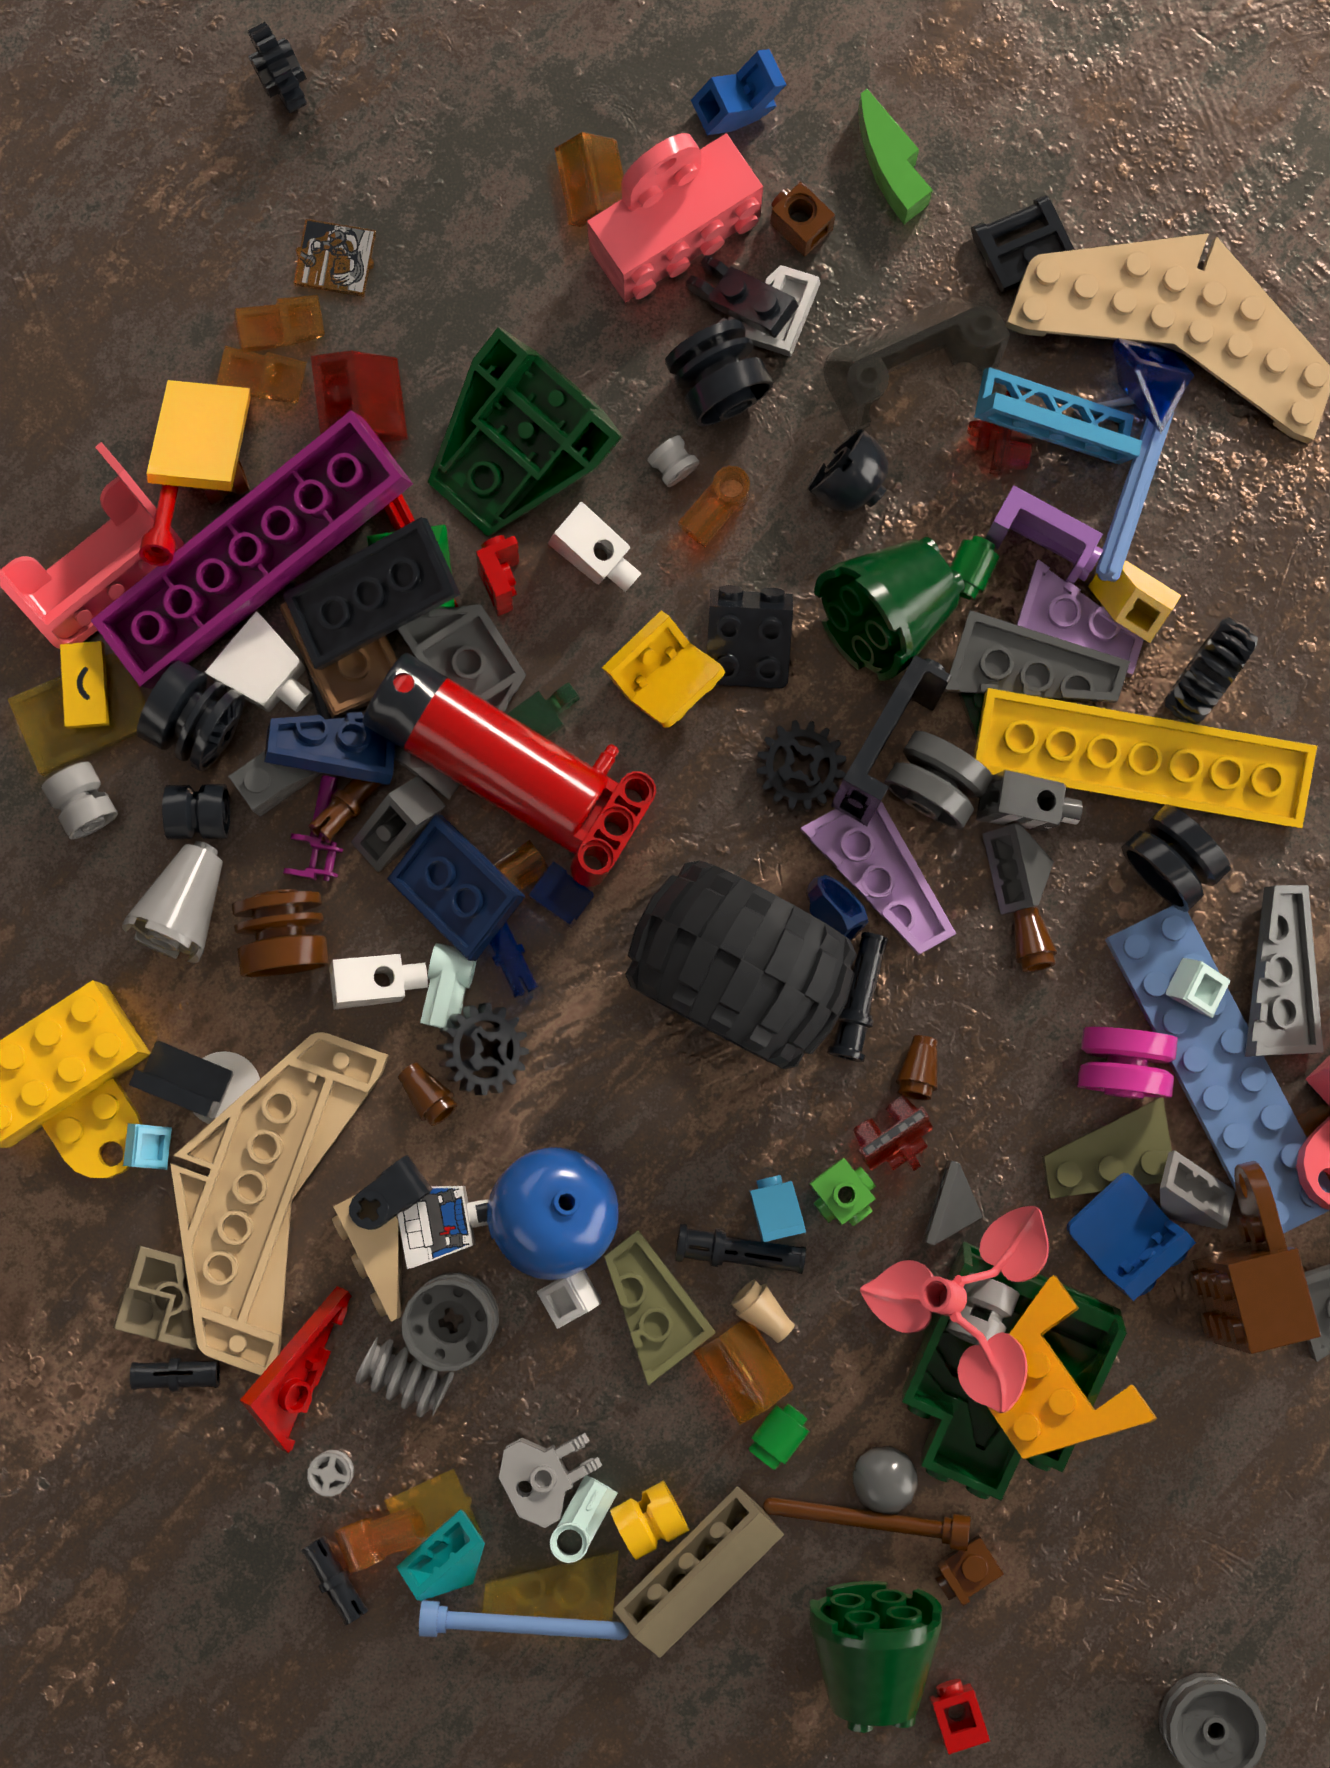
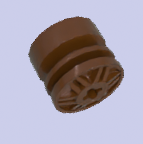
M295 889L262 892L232 904V912L235 917H253L251 920L234 925L236 933L255 935L256 939L254 942L237 948L242 977L254 978L287 975L316 970L330 965L326 937L306 933V928L318 925L324 921L322 913H304V910L322 905L319 892L297 891Z

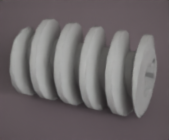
M377 1337L357 1372L356 1383L362 1385L368 1378L372 1377V1392L377 1393L382 1387L387 1385L386 1399L388 1401H392L402 1393L401 1408L407 1409L417 1401L416 1416L423 1417L431 1409L433 1410V1417L453 1380L454 1372L449 1371L444 1377L438 1379L437 1370L430 1367L426 1371L422 1370L423 1365L416 1358L411 1363L407 1362V1347L402 1348L394 1355L392 1354L394 1340L388 1339L379 1347L377 1346Z

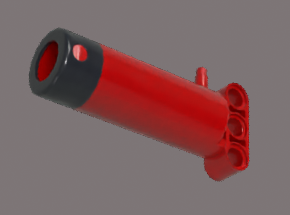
M408 653L401 655L393 664L372 697L363 716V724L372 731L573 853L575 856L570 865L571 874L574 880L586 887H594L606 878L656 794V785L653 779L641 771H632L626 774L619 783L607 776L619 753L615 745H607L604 752L600 753L594 765L591 766ZM632 789L637 791L642 801H631L626 796L625 790ZM604 823H615L620 827L622 835L615 836L610 834L606 830ZM583 857H596L600 861L602 869L594 870L589 868L585 864Z

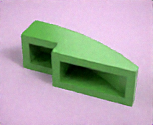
M866 89L860 95L858 107L860 133L866 158L876 183L888 204L901 222L906 224L929 206L933 190L914 169L919 153L918 147L871 92Z

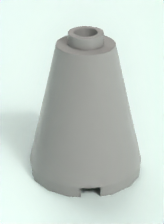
M195 841L194 845L185 844L126 916L122 929L127 932L132 927L136 930L133 939L154 951L177 959L179 953L182 952L190 955L187 962H199L204 953L223 864L222 860L217 857L218 850L201 841Z

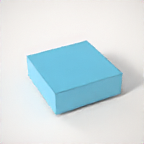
M128 1123L123 1166L167 1170L172 1127Z

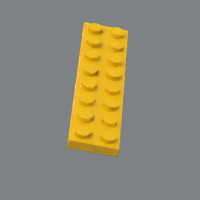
M987 688L984 695L973 758L982 763L992 775L1008 770L1061 782L1066 785V788L1302 828L1317 746Z

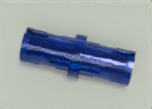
M506 921L490 942L495 953L492 959L496 966H501L514 998L525 995L519 978L522 979L528 993L537 989L539 985L535 982L522 955L525 953L523 945H517Z

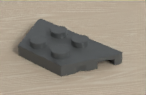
M481 604L433 609L398 628L399 633L418 660L505 712L526 676Z

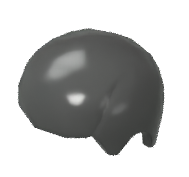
M892 1446L873 1447L860 1456L853 1470V1485L860 1503L867 1509L879 1513L898 1514L912 1503L918 1488V1476L914 1464L904 1452Z

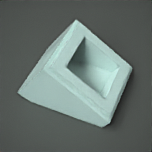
M1183 958L1166 990V995L1207 1017L1213 1018L1231 980L1202 961Z

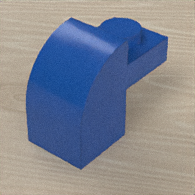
M770 49L758 50L736 74L711 77L691 99V102L707 136L727 133L758 121L776 107L774 98L787 84Z

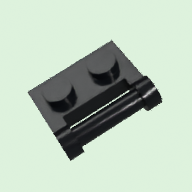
M1047 195L1034 199L1033 205L986 225L982 222L971 227L973 240L978 249L981 250L1001 294L1020 285L1026 267L1035 256L1075 250ZM1037 220H1040L1045 226L997 247L994 241L996 238Z

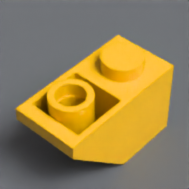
M1126 560L1120 578L1117 581H1103L1099 579L1096 573L1088 586L1114 621L1149 643L1152 642L1181 597L1180 594Z

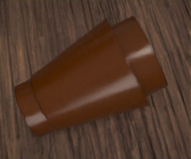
M1029 907L1014 912L1016 962L1021 963L1022 971L1035 972L1054 966L1056 964L1054 956L1057 954V950L1039 913V909L1037 907Z
M923 1035L913 1036L912 1043L896 1079V1083L899 1084L898 1094L915 1100H931L932 1092L937 1091L938 1040Z
M418 1062L412 1063L399 1074L398 1079L402 1083L421 1121L427 1120L431 1126H435L450 1116L457 1108V1103L453 1100L454 1093L422 1068Z

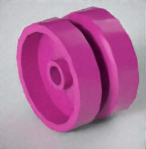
M1084 1027L1081 1049L1089 1055L1107 1058V1062H1086L1080 1065L1077 1087L1124 1098H1172L1174 1076L1166 1070L1148 1067V1063H1169L1175 1060L1178 1038L1172 1035L1142 1030Z

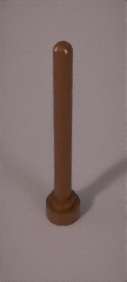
M773 1497L767 1498L763 1503V1509L769 1515L942 1539V1544H950V1549L967 1551L971 1516L953 1514V1518L944 1517V1521Z

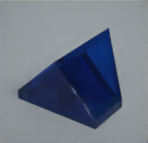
M1117 338L1113 348L1118 384L1161 434L1194 374L1172 350Z

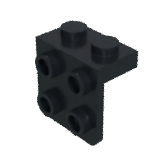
M734 585L721 586L719 590L710 589L707 655L720 663L725 670L724 676L716 685L784 688L788 684L793 622V594H787L782 589L771 587L763 588L760 592L744 591L743 588Z

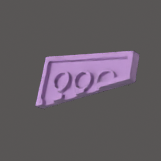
M882 801L868 826L834 809L800 828V831L917 955L956 935L955 930Z

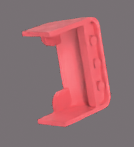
M102 442L95 448L118 475L105 486L100 496L101 507L110 517V520L47 570L36 559L28 556L15 558L0 569V587L48 641L58 649H60V644L83 643L98 631L91 622V619L157 567L146 563L139 555L142 537L153 528L157 508ZM171 527L170 532L176 542V552L184 545V542Z

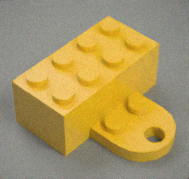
M94 980L90 981L0 1040V1148L12 1147L43 1126L63 1160L79 1174L89 1178H112L126 1172L130 1168L123 1166L128 1123L141 1125L143 1123L138 1111L118 1082L117 1077L148 1058L151 1053L107 985ZM110 1142L118 1143L123 1149L121 1162L113 1167L107 1165L102 1158L103 1148Z

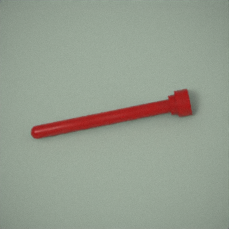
M161 486L153 528L143 535L139 550L141 559L148 564L166 566L173 561L176 542L173 539L170 528L179 486Z

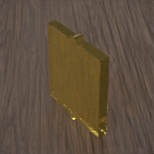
M454 1468L385 1500L397 1528L395 1536L401 1538L408 1556L460 1509L466 1513L479 1535H482V1531L470 1506L472 1498L466 1497Z

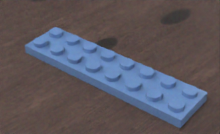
M1171 906L1107 937L1105 941L1152 1031L1178 1038L1176 1059L1169 1062L1235 1191V1167L1238 1164L1256 1161L1264 1171L1271 1187L1283 1233L1330 1211L1321 1208L1311 1200L1299 1182L1296 1168L1298 1152L1307 1137L1264 1056L1245 1057L1248 1025L1228 987L1213 1018L1207 1017L1166 995V990L1183 958L1202 961L1219 972L1188 911L1183 912ZM1321 1171L1318 1176L1319 1185L1325 1192L1330 1193V1181L1326 1173Z

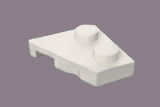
M780 265L766 278L765 283L795 297L799 305L776 338L743 322L742 324L746 329L745 337L751 339L755 346L791 357L820 286V280L818 276ZM730 316L727 320H732L735 318Z

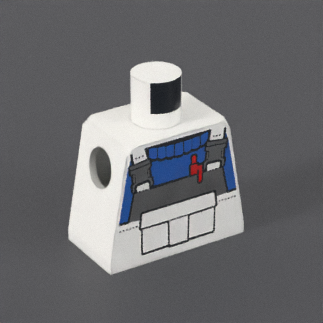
M431 1186L433 1190L408 1210L403 1213L400 1212L398 1220L407 1269L476 1245L473 1228L488 1225L487 1206L489 1199L468 1203L465 1186Z

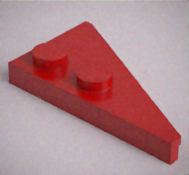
M336 1286L240 1399V1402L274 1444L288 1454L295 1444V1440L289 1438L298 1413H307L312 1401L313 1390L318 1385L331 1351L326 1349L325 1345L334 1323L342 1325L348 1310V1302L352 1297L347 1290Z

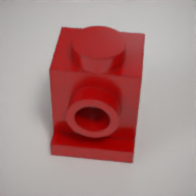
M960 1679L949 1680L937 1685V1694L931 1695L929 1698L943 1744L948 1754L990 1742L972 1685L970 1683L962 1685ZM961 1704L964 1707L963 1714L958 1718L950 1717L948 1713L949 1708Z

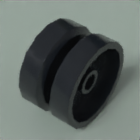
M1166 804L1148 821L1151 833L1139 830L1121 848L1131 867L1153 891L1178 910L1187 912L1204 896L1201 883L1209 886L1216 885L1231 870V866L1222 849L1199 824L1181 810Z

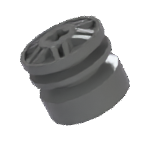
M445 1272L428 1280L408 1301L402 1316V1337L409 1352L422 1365L437 1371H458L473 1364L492 1342L499 1325L498 1304L491 1289L479 1278L464 1272ZM450 1308H453L454 1314H462L464 1318L459 1322L457 1328H454L452 1322H445L443 1319L448 1314Z

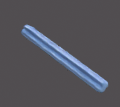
M1154 401L1150 406L1139 439L1142 440L1140 456L1132 460L1103 546V552L1096 567V573L1099 579L1103 581L1115 582L1120 578L1174 414V410L1171 408L1172 405L1167 401Z

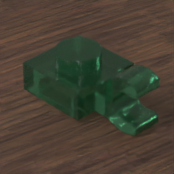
M568 682L556 690L547 700L537 691L507 714L543 737L549 738L564 727L558 715L578 702L580 698Z

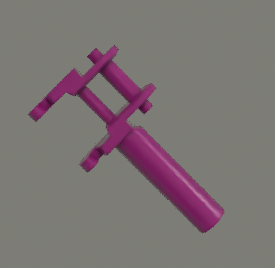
M322 775L313 821L332 801L331 795L336 791L338 778ZM312 831L310 836L291 833V840H300L310 844L312 853L309 867H306L305 871L284 868L283 874L295 875L299 878L316 880L317 875L324 876L323 881L329 882L330 877H338V874L333 872L336 853H342L343 849L336 847L337 842L331 841L330 846L324 845V842L321 840L322 833L319 837H316ZM318 850L328 851L324 870L315 869Z

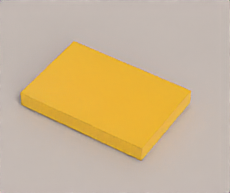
M168 380L147 469L148 483L232 491L251 399L250 388Z

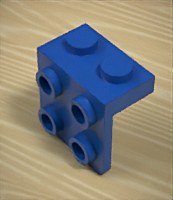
M1128 1173L1120 1174L1075 1215L1066 1227L1070 1236L1112 1285L1132 1301L1151 1291L1157 1279L1170 1267L1181 1263L1186 1258L1188 1250L1196 1244L1186 1230L1169 1220L1137 1180Z

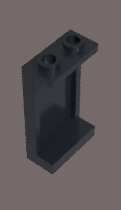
M917 655L914 656L845 775L832 801L831 806L868 826L889 786L869 776L868 773L910 701H915L932 711L935 709L952 678L949 673L945 672L941 664L932 659H922Z

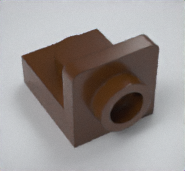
M979 1535L968 1541L967 1551L955 1550L936 1562L942 1573L935 1578L949 1601L957 1596L963 1606L970 1602V1596L1004 1575Z

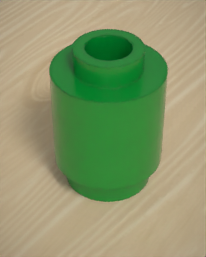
M973 536L972 540L963 539L950 565L952 570L957 571L961 575L965 584V589L959 596L975 601L978 593L984 592L1000 558L994 552L996 545L982 537Z
M787 1403L784 1409L775 1405L751 1437L754 1441L748 1450L770 1468L776 1470L781 1462L783 1464L787 1463L810 1432L804 1426L808 1418L789 1403Z

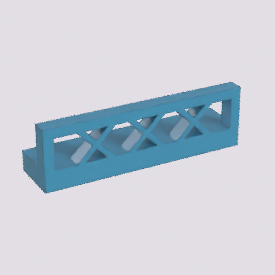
M991 367L984 369L974 415L975 418L1118 465L1140 456L1142 440L1130 437L1134 415ZM994 382L1005 385L1011 397L997 392L992 394ZM1032 395L1041 397L1048 409L1027 403L1025 400ZM1069 407L1078 409L1084 421L1063 415L1062 411ZM1104 419L1119 423L1118 432L1099 427L1098 423Z

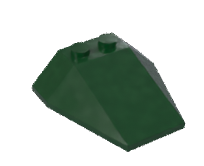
M497 327L472 359L428 483L485 535L491 536L597 469L623 436L604 410L547 359L501 327Z

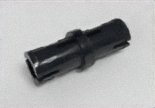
M170 1358L169 1362H132L130 1367V1386L133 1390L169 1388L170 1392H180L181 1388H218L220 1385V1362L218 1360L182 1362L181 1358Z
M325 1535L301 1550L321 1582L318 1585L319 1590L322 1594L325 1592L328 1594L342 1618L344 1626L360 1618V1615L362 1616L369 1611L349 1579L352 1575L348 1567L343 1569L327 1542Z

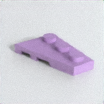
M1037 560L1016 625L1128 660L1130 664L1126 676L1131 677L1134 673L1144 639L1114 621L1104 607L1096 604L1080 592L1081 589L1069 581L1065 582L1049 570L1050 567Z

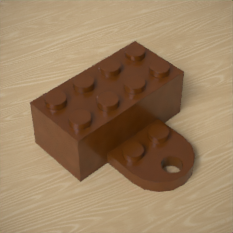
M1256 1161L1238 1164L1235 1167L1234 1179L1242 1217L1237 1218V1225L1242 1241L1244 1243L1249 1242L1250 1246L1192 1260L1195 1270L1190 1271L1191 1284L1196 1296L1202 1295L1206 1312L1201 1313L1204 1332L1207 1338L1213 1337L1215 1344L1249 1354L1321 1337L1298 1248L1287 1247L1276 1203L1266 1175Z

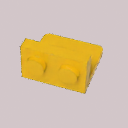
M662 610L602 667L627 700L664 728L671 727L681 720L686 712L701 697L711 691L725 674V670L720 663L691 644L671 617Z

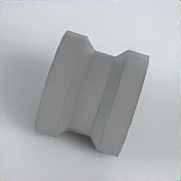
M680 435L665 441L647 459L652 468H658L663 474L662 481L667 487L674 486L685 479L699 465L697 457L688 454L684 449L685 442Z
M339 1450L322 1452L311 1462L308 1468L307 1479L309 1485L316 1493L322 1496L332 1497L340 1494L350 1485L354 1477V1466L352 1460L344 1452Z

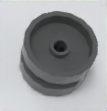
M915 730L903 750L909 763L896 762L885 779L884 784L889 786L888 790L922 814L941 824L962 830L974 811L967 797L981 798L992 781L993 775L982 763L955 745L935 735Z
M1194 1673L1178 1680L1164 1696L1159 1710V1731L1167 1749L1185 1768H1253L1260 1761L1266 1745V1723L1258 1705L1230 1679L1215 1673ZM1211 1725L1212 1731L1208 1733V1727Z

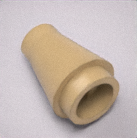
M752 1280L732 1300L731 1305L737 1310L736 1315L769 1335L776 1343L785 1339L794 1328L795 1324L787 1317L766 1284L760 1285L756 1280Z

